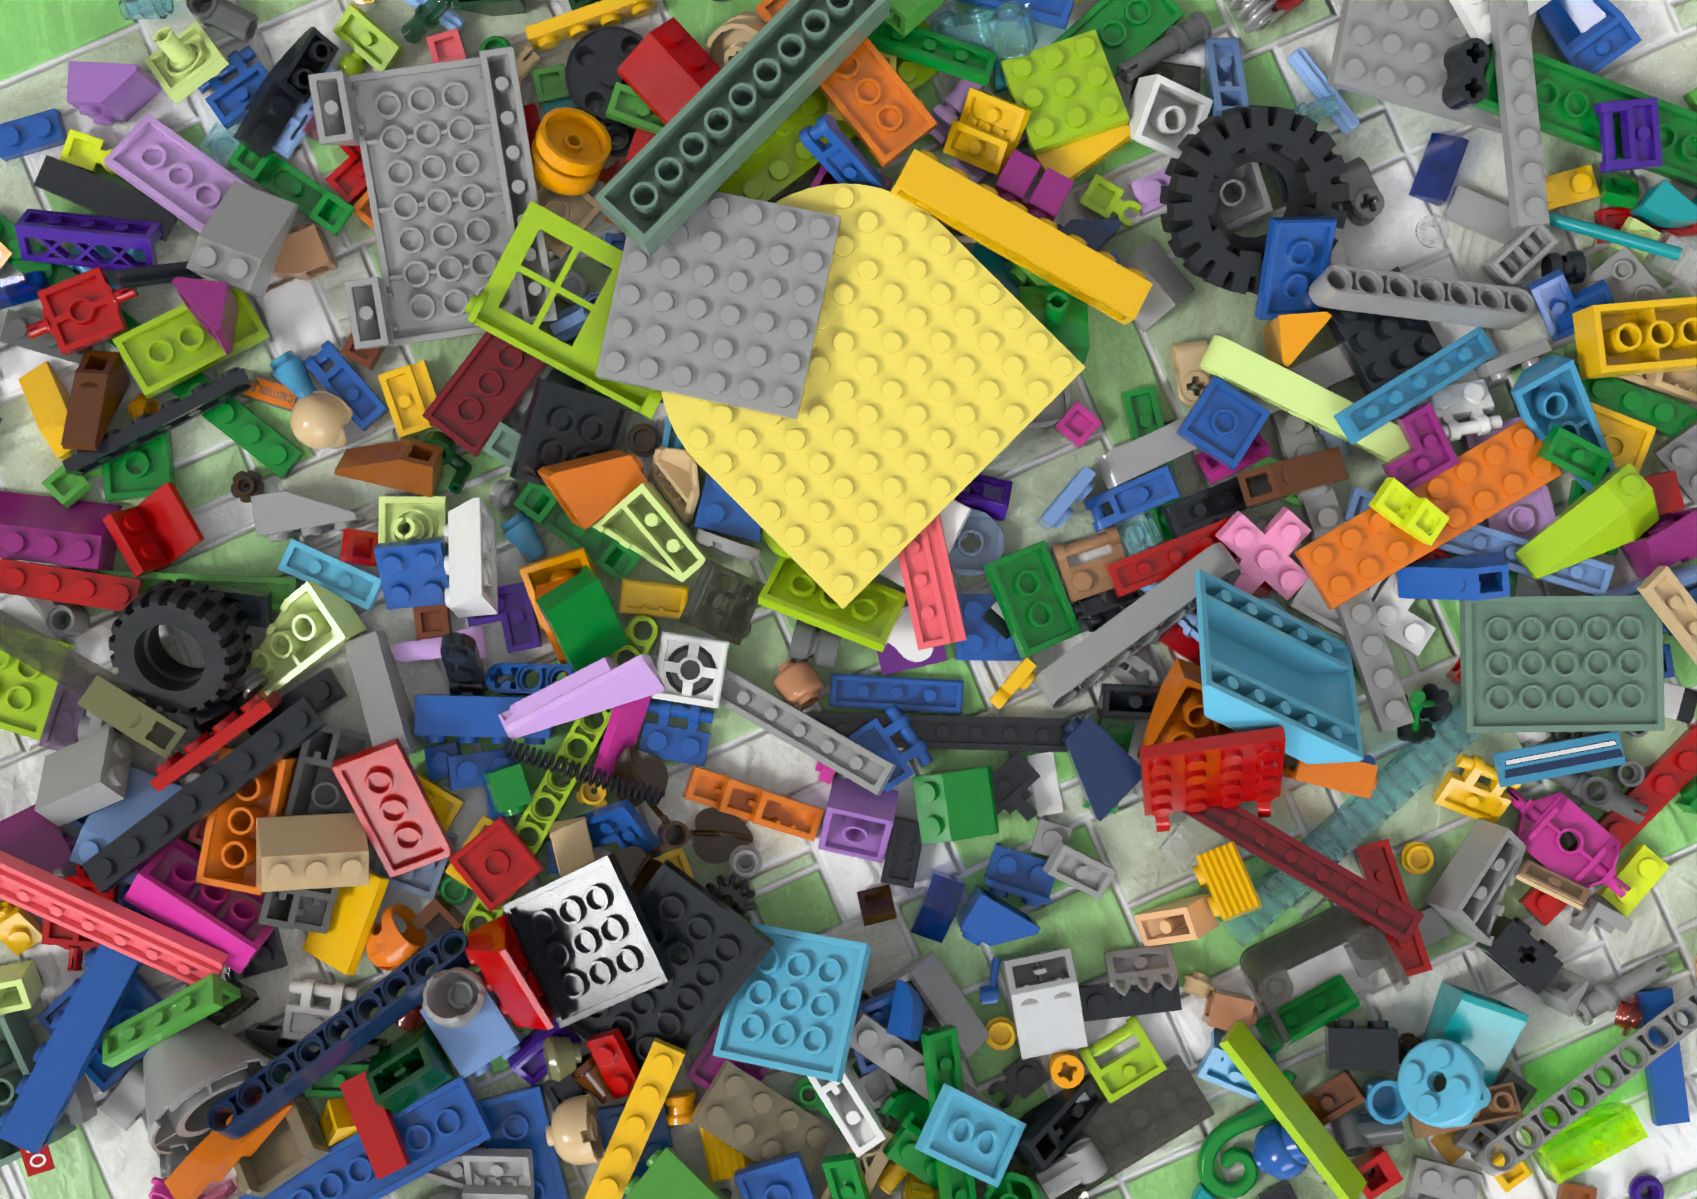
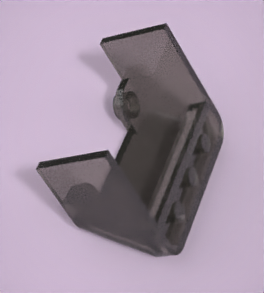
M1338 904L1248 947L1241 954L1239 960L1240 970L1281 1048L1288 1046L1292 1041L1276 1011V1008L1286 1004L1293 995L1294 987L1287 970L1348 942L1353 953L1359 959L1364 961L1379 959L1397 993L1404 990L1411 983L1384 934L1377 927Z

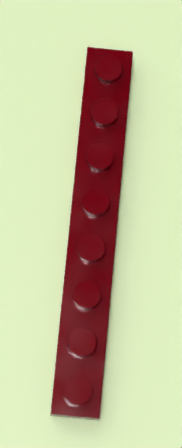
M1219 805L1207 807L1200 812L1180 811L1229 841H1234L1236 845L1405 945L1408 944L1424 916L1423 913L1240 806L1224 808Z

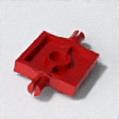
M97 267L38 291L37 294L43 307V320L29 326L27 325L25 329L28 331L27 334L31 339L50 332L56 339L61 354L68 356L129 331L122 314L121 303L138 297L139 292L136 291L137 288H119L115 290L109 282L105 269Z
M77 864V873L74 876H58L112 902L117 903L119 884L107 893H100L82 865ZM44 918L41 944L58 945L69 950L67 970L81 971L83 969V952L94 946L98 948L100 943Z

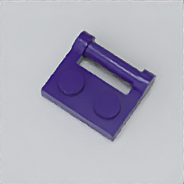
M1657 97L1609 101L1594 105L1595 116H1599L1602 151V162L1599 163L1600 174L1663 166ZM1614 113H1619L1623 159H1617Z

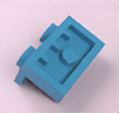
M1214 1028L1211 1032V1045L1197 1068V1077L1260 1102V1096L1219 1045L1228 1031ZM1260 1044L1276 1064V1053L1272 1055L1267 1046Z

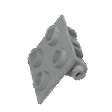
M1626 246L1618 252H1613L1605 259L1606 261L1587 275L1582 283L1576 284L1570 289L1571 293L1574 294L1603 279L1607 283L1615 303L1660 300L1670 297Z

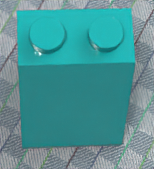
M1442 981L1422 1041L1440 1038L1467 1046L1485 1065L1483 1073L1484 1082L1486 1085L1491 1086L1526 1025L1529 1015L1505 1002Z

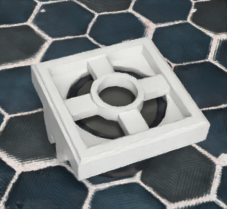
M662 631L656 669L665 686V690L652 695V698L719 709L729 642Z

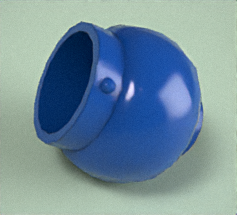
M1279 1121L1268 1123L1257 1132L1254 1141L1253 1158L1263 1173H1269L1280 1180H1288L1299 1176L1306 1170L1310 1162Z

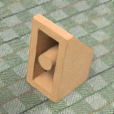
M1209 894L1181 898L1135 914L1134 918L1144 947L1196 940L1218 927L1217 917H1213L1206 900Z

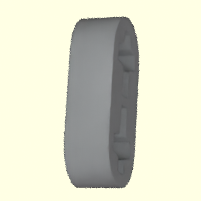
M1135 654L1124 661L1127 665L1125 669L1118 666L1108 673L1122 684L1135 685L1137 679L1129 671L1134 669L1136 672L1142 673L1146 670L1148 672L1146 678L1150 681L1148 685L1156 686L1158 682L1156 670Z

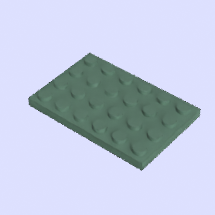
M1642 595L1515 596L1477 601L1459 600L1462 733L1665 731L1663 622Z

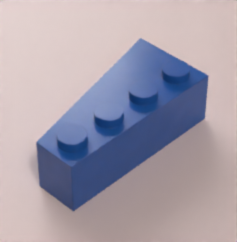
M707 473L694 527L761 543L760 525Z

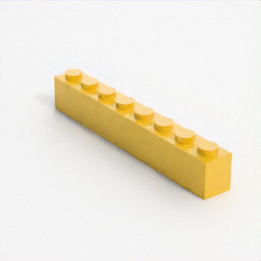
M916 149L912 151L890 192L891 194L930 213L940 222L1116 321L1127 325L1136 318L1153 283L1145 279L1146 276L1141 271L1134 268L1126 269L1117 264L1116 258L1104 251L1096 252L1087 247V242L1081 237L1073 234L1069 236L1057 230L1058 226L1051 220L1034 217L1027 213L1028 209L1021 203L1016 201L1008 202L999 197L998 192L991 186L986 184L978 185L969 180V176L961 169L956 167L948 168L939 163V159L931 152L926 150L918 151Z

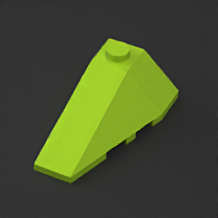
M1630 462L1616 467L1603 476L1598 485L1594 484L1514 552L1513 555L1536 580L1633 542L1660 520L1653 488Z

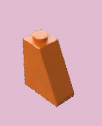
M618 449L544 466L537 471L571 522L584 530L588 529L612 510L640 484L648 481L642 473L644 466L640 459L633 453L628 454Z
M1285 754L1282 776L1370 799L1371 793L1375 790L1378 782V766L1360 761L1307 764Z

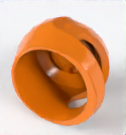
M395 903L387 907L383 911L381 923L373 924L367 938L365 950L370 962L379 969L390 972L394 971L421 951L426 943L425 930L419 931L411 923L416 914L407 906ZM394 914L400 916L405 921L407 929L404 933H400L394 921Z

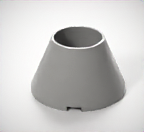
M204 1019L150 1047L143 1058L148 1141L153 1150L160 1154H172L171 1148L183 1145L187 1151L196 1148L213 1131L207 1123V1114L210 1108L273 1060L212 1021Z

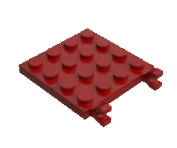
M1283 726L1140 746L1145 816H1155L1157 833L1170 831L1169 815L1175 811L1200 812L1207 807L1221 805L1224 808L1238 806L1241 802L1255 801L1257 817H1271L1270 801L1280 797L1286 743Z

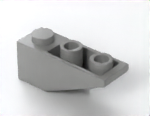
M286 491L250 496L256 534L259 537L269 538V543L290 540L289 534L300 532L302 537L322 535V529L334 527L336 532L344 531L346 528L355 529V523L365 522L364 515Z

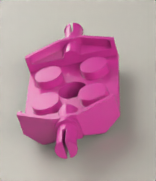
M1512 787L1507 790L1512 801L1510 804L1519 813L1514 834L1527 846L1526 851L1544 867L1585 888L1601 883L1607 885L1620 898L1627 894L1625 892L1630 891L1631 887L1615 875L1617 873L1615 867L1620 853V841L1562 792L1532 801L1531 799L1526 800ZM1564 832H1571L1577 838V847L1573 851H1566L1560 845V836Z

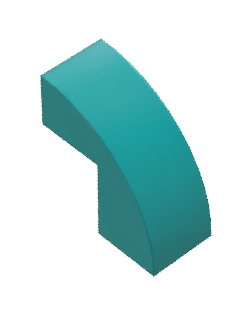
M1663 180L1650 187L1636 204L1634 210L1632 209L1629 213L1637 219L1657 227H1688L1697 224V195L1690 201L1670 183Z

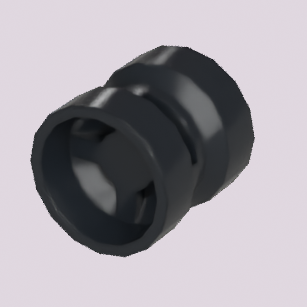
M1581 250L1568 251L1562 256L1557 252L1548 253L1541 261V277L1560 269L1567 283H1582L1585 280L1587 271L1584 253Z

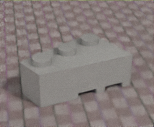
M1478 818L1425 901L1461 935L1491 947L1494 937L1490 935L1496 915L1502 917L1505 906L1500 905L1507 885L1513 886L1527 846L1509 828Z

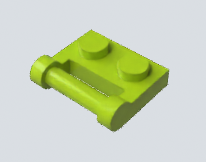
M1135 1016L1126 1020L1127 1024L1091 1046L1077 1049L1110 1104L1167 1070ZM1135 1035L1139 1043L1100 1067L1095 1061L1097 1057Z

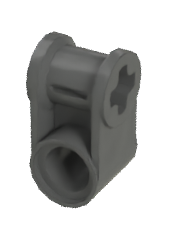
M1357 157L1345 163L1347 172L1339 175L1341 182L1349 183L1350 199L1340 201V204L1344 211L1348 212L1347 217L1351 223L1357 226H1365L1382 212L1385 201L1371 176L1366 162L1362 158ZM1360 204H1361L1362 206L1368 205V206L1370 207V209H1369V208L1362 209L1361 206H1360Z

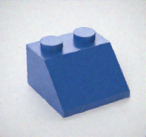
M978 885L975 886L957 917L960 931L963 933L962 937L977 946H980L982 942L988 946H994L1038 934L1041 929L1033 917Z

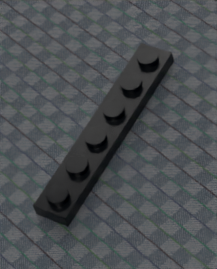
M240 367L229 369L221 375L222 379L212 384L203 383L191 390L192 394L182 400L180 398L169 400L161 406L162 410L152 415L143 414L133 419L131 426L123 430L115 429L105 433L97 451L73 450L71 452L72 456L63 460L62 463L68 474L82 477L260 385L254 372L245 368L240 369Z

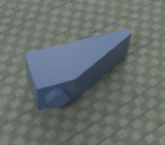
M1208 38L1204 43L1206 97L1214 100L1208 117L1223 115L1222 110L1236 106L1249 107L1239 38Z

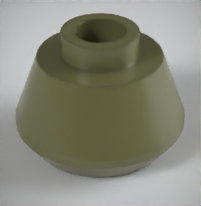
M552 1035L543 1041L544 1058L550 1079L560 1082L577 1070L576 1064L582 1062L578 1042L572 1043L569 1037Z

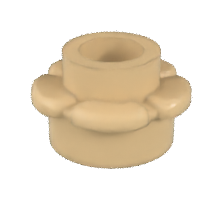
M1193 971L1191 976H1184L1185 983L1182 989L1192 996L1208 1000L1210 992L1212 990L1215 991V988L1210 985L1212 979L1204 974Z

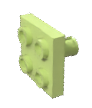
M198 21L194 22L177 36L170 27L159 29L154 34L153 41L160 49L144 60L168 97L175 104L192 95L197 88L209 79L217 76L222 69L229 65Z
M379 496L378 544L443 537L446 555H448V544L445 542L443 533L444 524L448 523V497Z

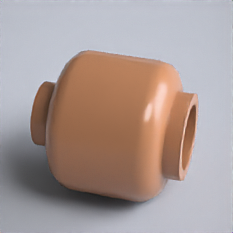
M790 659L778 667L779 673L774 679V686L783 701L795 708L797 707L799 710H804L821 698L820 692L823 689V682L810 662L805 660L796 662L795 659Z

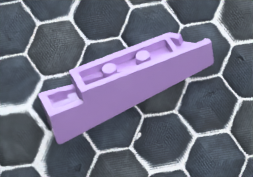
M641 654L620 666L617 665L614 657H604L510 706L509 710L498 716L508 737L516 739L661 693L665 690V686L650 655Z

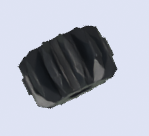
M731 873L729 883H726L723 875L720 874L716 877L719 888L711 882L706 884V889L719 899L721 897L724 900L727 894L732 895V901L737 903V907L733 905L732 909L748 922L751 921L752 917L746 910H756L757 904L746 900L753 898L756 895V891L754 889L746 892L743 891L749 882L746 878L738 886L735 884L736 874Z

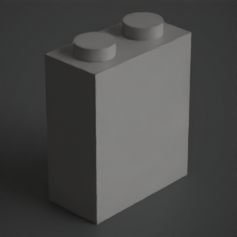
M109 727L45 756L34 811L60 827L125 799L133 744Z

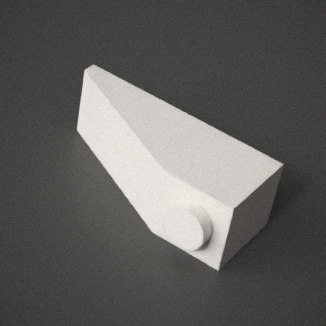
M848 1059L842 1083L807 1076L857 1158L887 1138L858 1075Z

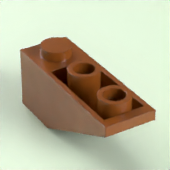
M408 439L346 449L335 468V475L432 498L443 478V447Z

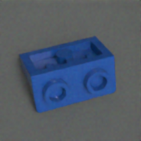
M995 843L983 882L986 886L990 887L988 892L1008 898L1009 893L1021 896V903L1040 908L1041 903L1050 905V894L1055 878L1042 870L1047 859Z

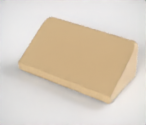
M586 817L552 822L550 837L560 877L596 861Z
M1525 860L1516 876V879L1581 911L1591 893L1590 889L1530 860Z

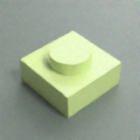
M1628 216L1620 231L1656 241L1661 235L1660 232ZM1615 243L1610 244L1612 248L1618 251L1624 247ZM1627 247L1640 263H1643L1648 253Z

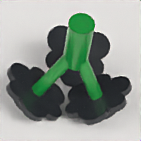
M1429 683L1423 687L1422 691L1415 690L1411 695L1410 701H1408V696L1405 694L1414 722L1396 728L1398 730V739L1415 744H1420L1424 740H1431L1436 735L1431 722H1438L1441 716H1447L1451 713L1452 705L1447 700L1449 698L1448 691L1445 689L1439 690L1437 685ZM1420 718H1429L1430 721H1422Z

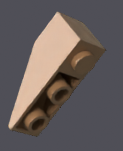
M302 224L291 230L292 233L286 237L272 277L310 280L338 268L324 232L315 224Z
M1509 1082L1487 1087L1491 1092L1490 1103L1485 1108L1479 1110L1472 1119V1122L1466 1126L1442 1129L1427 1125L1417 1120L1408 1112V1120L1414 1139L1522 1117L1523 1113L1514 1083Z

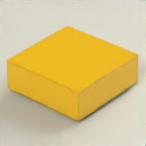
M1500 1151L1490 1157L1494 1165L1504 1166L1505 1158ZM1523 1160L1506 1173L1493 1177L1502 1190L1507 1193L1531 1176L1533 1172Z

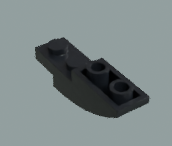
M310 27L282 56L244 108L248 114L233 137L259 158H266L299 103H307L310 98L311 90L308 75L325 73L340 48L315 27Z

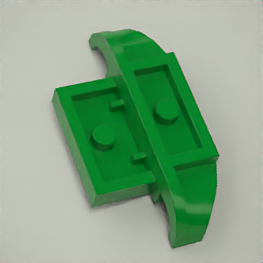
M894 1091L890 1093L879 1109L883 1113H888L896 1118L901 1126L882 1151L886 1157L935 1190H938L935 1158L914 1148L930 1115L929 1101L914 1091Z

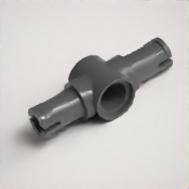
M1581 772L1549 778V780L1569 789V793L1578 797L1584 804L1596 806L1606 812L1611 810L1638 825L1642 822L1644 816L1634 812V810L1646 814L1649 805L1620 793L1621 789L1612 785L1604 777ZM1593 781L1598 782L1603 787V796L1597 801L1591 800L1586 791L1587 786Z

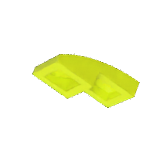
M1387 477L1368 504L1388 521L1428 546H1432L1450 519L1427 498H1418L1394 477Z

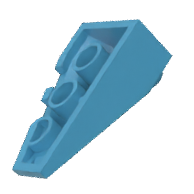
M1551 354L1522 371L1510 392L1522 421L1539 440L1544 442L1551 427L1555 425L1609 452L1573 359ZM1613 459L1610 461L1603 476L1616 468ZM1570 473L1586 491L1594 485Z

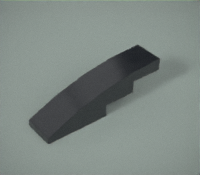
M46 155L34 183L35 187L99 215L161 222L163 235L160 237V240L164 242L167 241L176 220L175 215L154 200L49 155Z

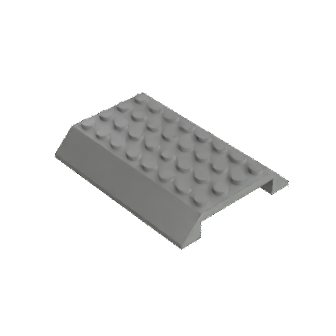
M513 46L479 51L480 57L354 75H347L343 70L308 75L320 145L360 146L382 278L370 277L343 281L356 350L402 346L486 333L485 330L467 321L470 314L464 312L473 293L480 296L485 289L530 201L539 204ZM539 230L521 265L552 282L544 231ZM517 271L499 308L533 325L551 289ZM555 299L541 324L558 320Z

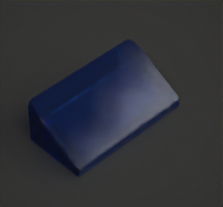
M1432 133L1408 195L1436 206H1441L1445 203L1469 140L1457 136Z
M39 270L1 279L0 310L39 299L37 292L50 287L45 272Z

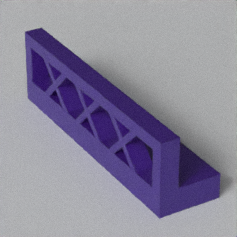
M27 209L14 224L21 257L24 261L90 268L101 267L109 270L158 265L155 244L163 235L161 222ZM29 238L39 239L49 249L46 252L31 250ZM63 241L72 242L82 253L80 255L70 254L60 244ZM96 245L106 246L115 256L112 259L103 258L93 248ZM129 249L144 250L146 262L136 261L127 251Z

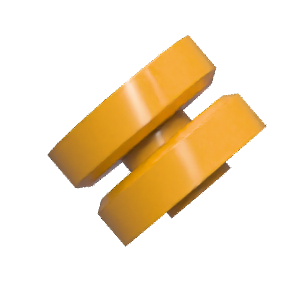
M563 107L555 108L546 113L530 147L535 179L545 188L557 194L567 196L583 195L593 189L612 149L611 137L605 126L594 116L579 109Z

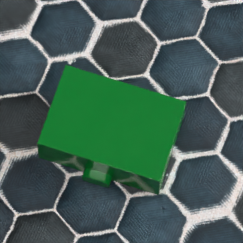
M587 565L582 567L579 574L535 600L562 654L574 672L609 656L629 643L612 607L614 602L606 588H603L599 578Z

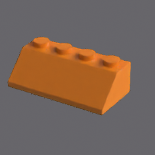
M221 747L219 760L235 748ZM287 755L208 815L195 880L196 883L256 895L265 894L256 886V817L284 816L298 757Z

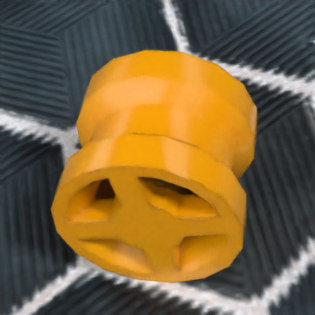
M1068 1050L1053 1053L1050 1057L1048 1069L1055 1084L1066 1089L1074 1088L1080 1084L1084 1077V1067L1077 1054Z
M683 1089L668 1093L664 1102L669 1112L666 1115L668 1125L692 1123L689 1119L696 1109L694 1101L697 1098L696 1090Z

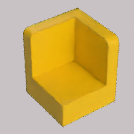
M345 1098L329 1099L319 1120L327 1147H332L355 1135L358 1131Z

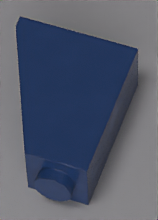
M1084 714L1079 718L1076 715L1063 728L1066 734L1061 739L1089 810L1101 822L1141 780V766L1090 716Z

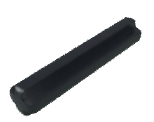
M188 261L118 269L116 271L117 284L122 289L172 283L171 281L176 277L207 278L201 277L187 269Z

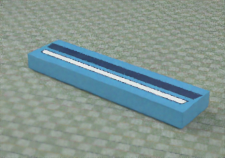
M1618 731L1492 754L1500 788L1626 764Z

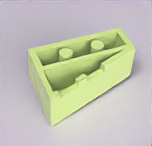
M652 482L640 484L592 526L620 542L619 544L627 549H631L646 558L648 562L680 582L691 580L715 559L705 545L696 542L695 533Z

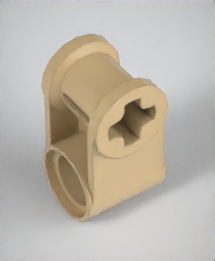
M1206 340L1171 344V361L1175 373L1177 395L1179 400L1187 406L1194 405L1211 378L1210 373L1199 367L1208 348ZM1192 382H1194L1196 388H1201V391L1196 396H1194L1192 390H1187Z

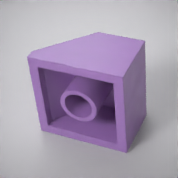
M69 61L67 102L78 109L80 114L91 118L95 124L113 126L114 121L127 122L161 92L160 83L137 64Z
M833 777L818 849L883 863L894 822L899 791L891 789L886 792L883 789L879 796L850 779Z

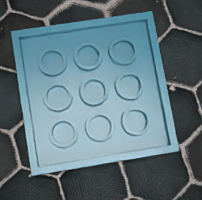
M751 923L771 938L775 944L723 1009L713 1056L842 1083L872 946L862 942Z

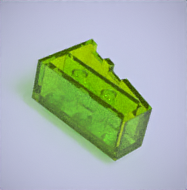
M1621 1102L1603 1103L1592 1107L1532 1154L1546 1179L1559 1185L1649 1136L1631 1105ZM1553 1111L1543 1113L1545 1122L1549 1125L1557 1126L1558 1119ZM1518 1129L1527 1146H1530L1531 1137L1529 1133Z

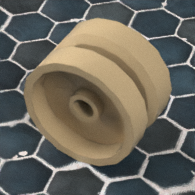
M745 11L736 14L709 37L705 51L723 68L766 23L755 11Z

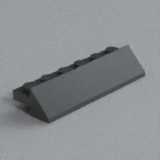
M325 726L301 745L284 816L355 812L332 770L333 761L371 748L370 735ZM339 887L265 892L258 924L327 934Z

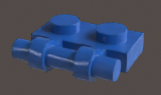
M249 45L239 52L234 50L227 55L229 65L222 69L217 76L209 79L198 88L204 94L213 87L215 92L205 98V100L222 125L227 129L246 117L248 112L244 108L269 74L260 61L250 68L248 67L247 63L257 57ZM235 71L240 73L233 80L224 84L223 80Z
M650 699L647 712L659 714L658 723L644 721L639 750L650 753L657 758L704 767L711 733L698 731L700 722L712 724L715 711L703 709L699 705L687 706L673 703V701ZM670 716L689 719L688 727L670 726Z
M896 704L885 711L892 722L888 726L883 728L877 717H875L848 736L854 742L896 765L884 787L886 792L914 774L907 763L912 758L916 757L922 767L933 761V758L927 751L929 746L923 738H918L909 724L912 721L906 713L902 714ZM896 732H899L909 747L902 753H900L890 738Z

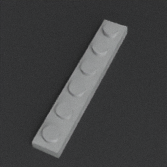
M725 668L720 699L721 705L872 793L881 795L896 765Z
M860 1010L856 1016L850 1047L928 1100L923 1052L903 1038L887 1034L886 1026L863 1010ZM963 1081L965 1094L1015 1118Z

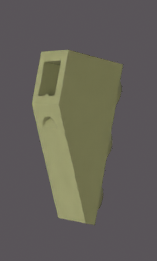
M99 675L95 677L77 703L165 759L169 758L188 730Z

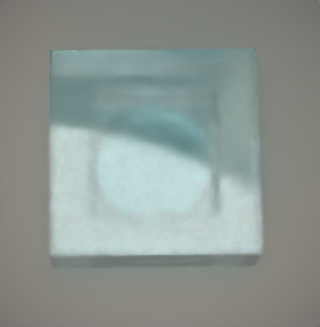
M216 122L197 149L229 171L232 164L228 160L238 148L240 142L233 137L234 133Z
M1144 512L1117 527L1130 555L1164 542L1150 512Z

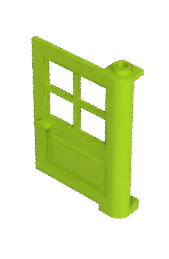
M530 201L485 289L480 296L473 293L464 310V312L470 314L467 321L649 419H652L662 399L661 391L603 380L595 376L623 251L539 204ZM539 230L573 247L555 283L521 265ZM579 251L612 269L594 305L561 287ZM517 271L551 289L533 325L499 308ZM557 293L590 311L572 347L538 329Z

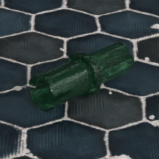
M428 0L425 4L418 5L415 9V15L401 28L402 34L411 29L404 38L408 42L416 44L430 29L437 28L440 23L439 19L451 8L452 0Z

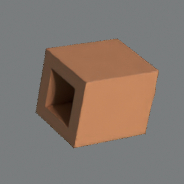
M1215 988V991L1212 990L1208 1000H1206L1202 1020L1210 1027L1229 1030L1234 1023L1243 1021L1249 1029L1250 1026H1254L1256 1023L1258 1009L1257 1006H1254L1255 1001L1248 995Z

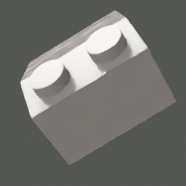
M234 181L198 235L186 268L201 277L212 281L227 282L231 288L263 299L298 205Z

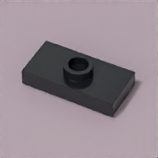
M900 816L894 817L880 882L914 888L922 848L918 820Z

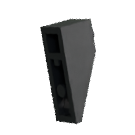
M1090 1074L1085 1075L1079 1085L1074 1088H1064L1026 1112L1019 1119V1121L1026 1123L1013 1153L1020 1163L1044 1171L1103 1106L1107 1098L1094 1077Z

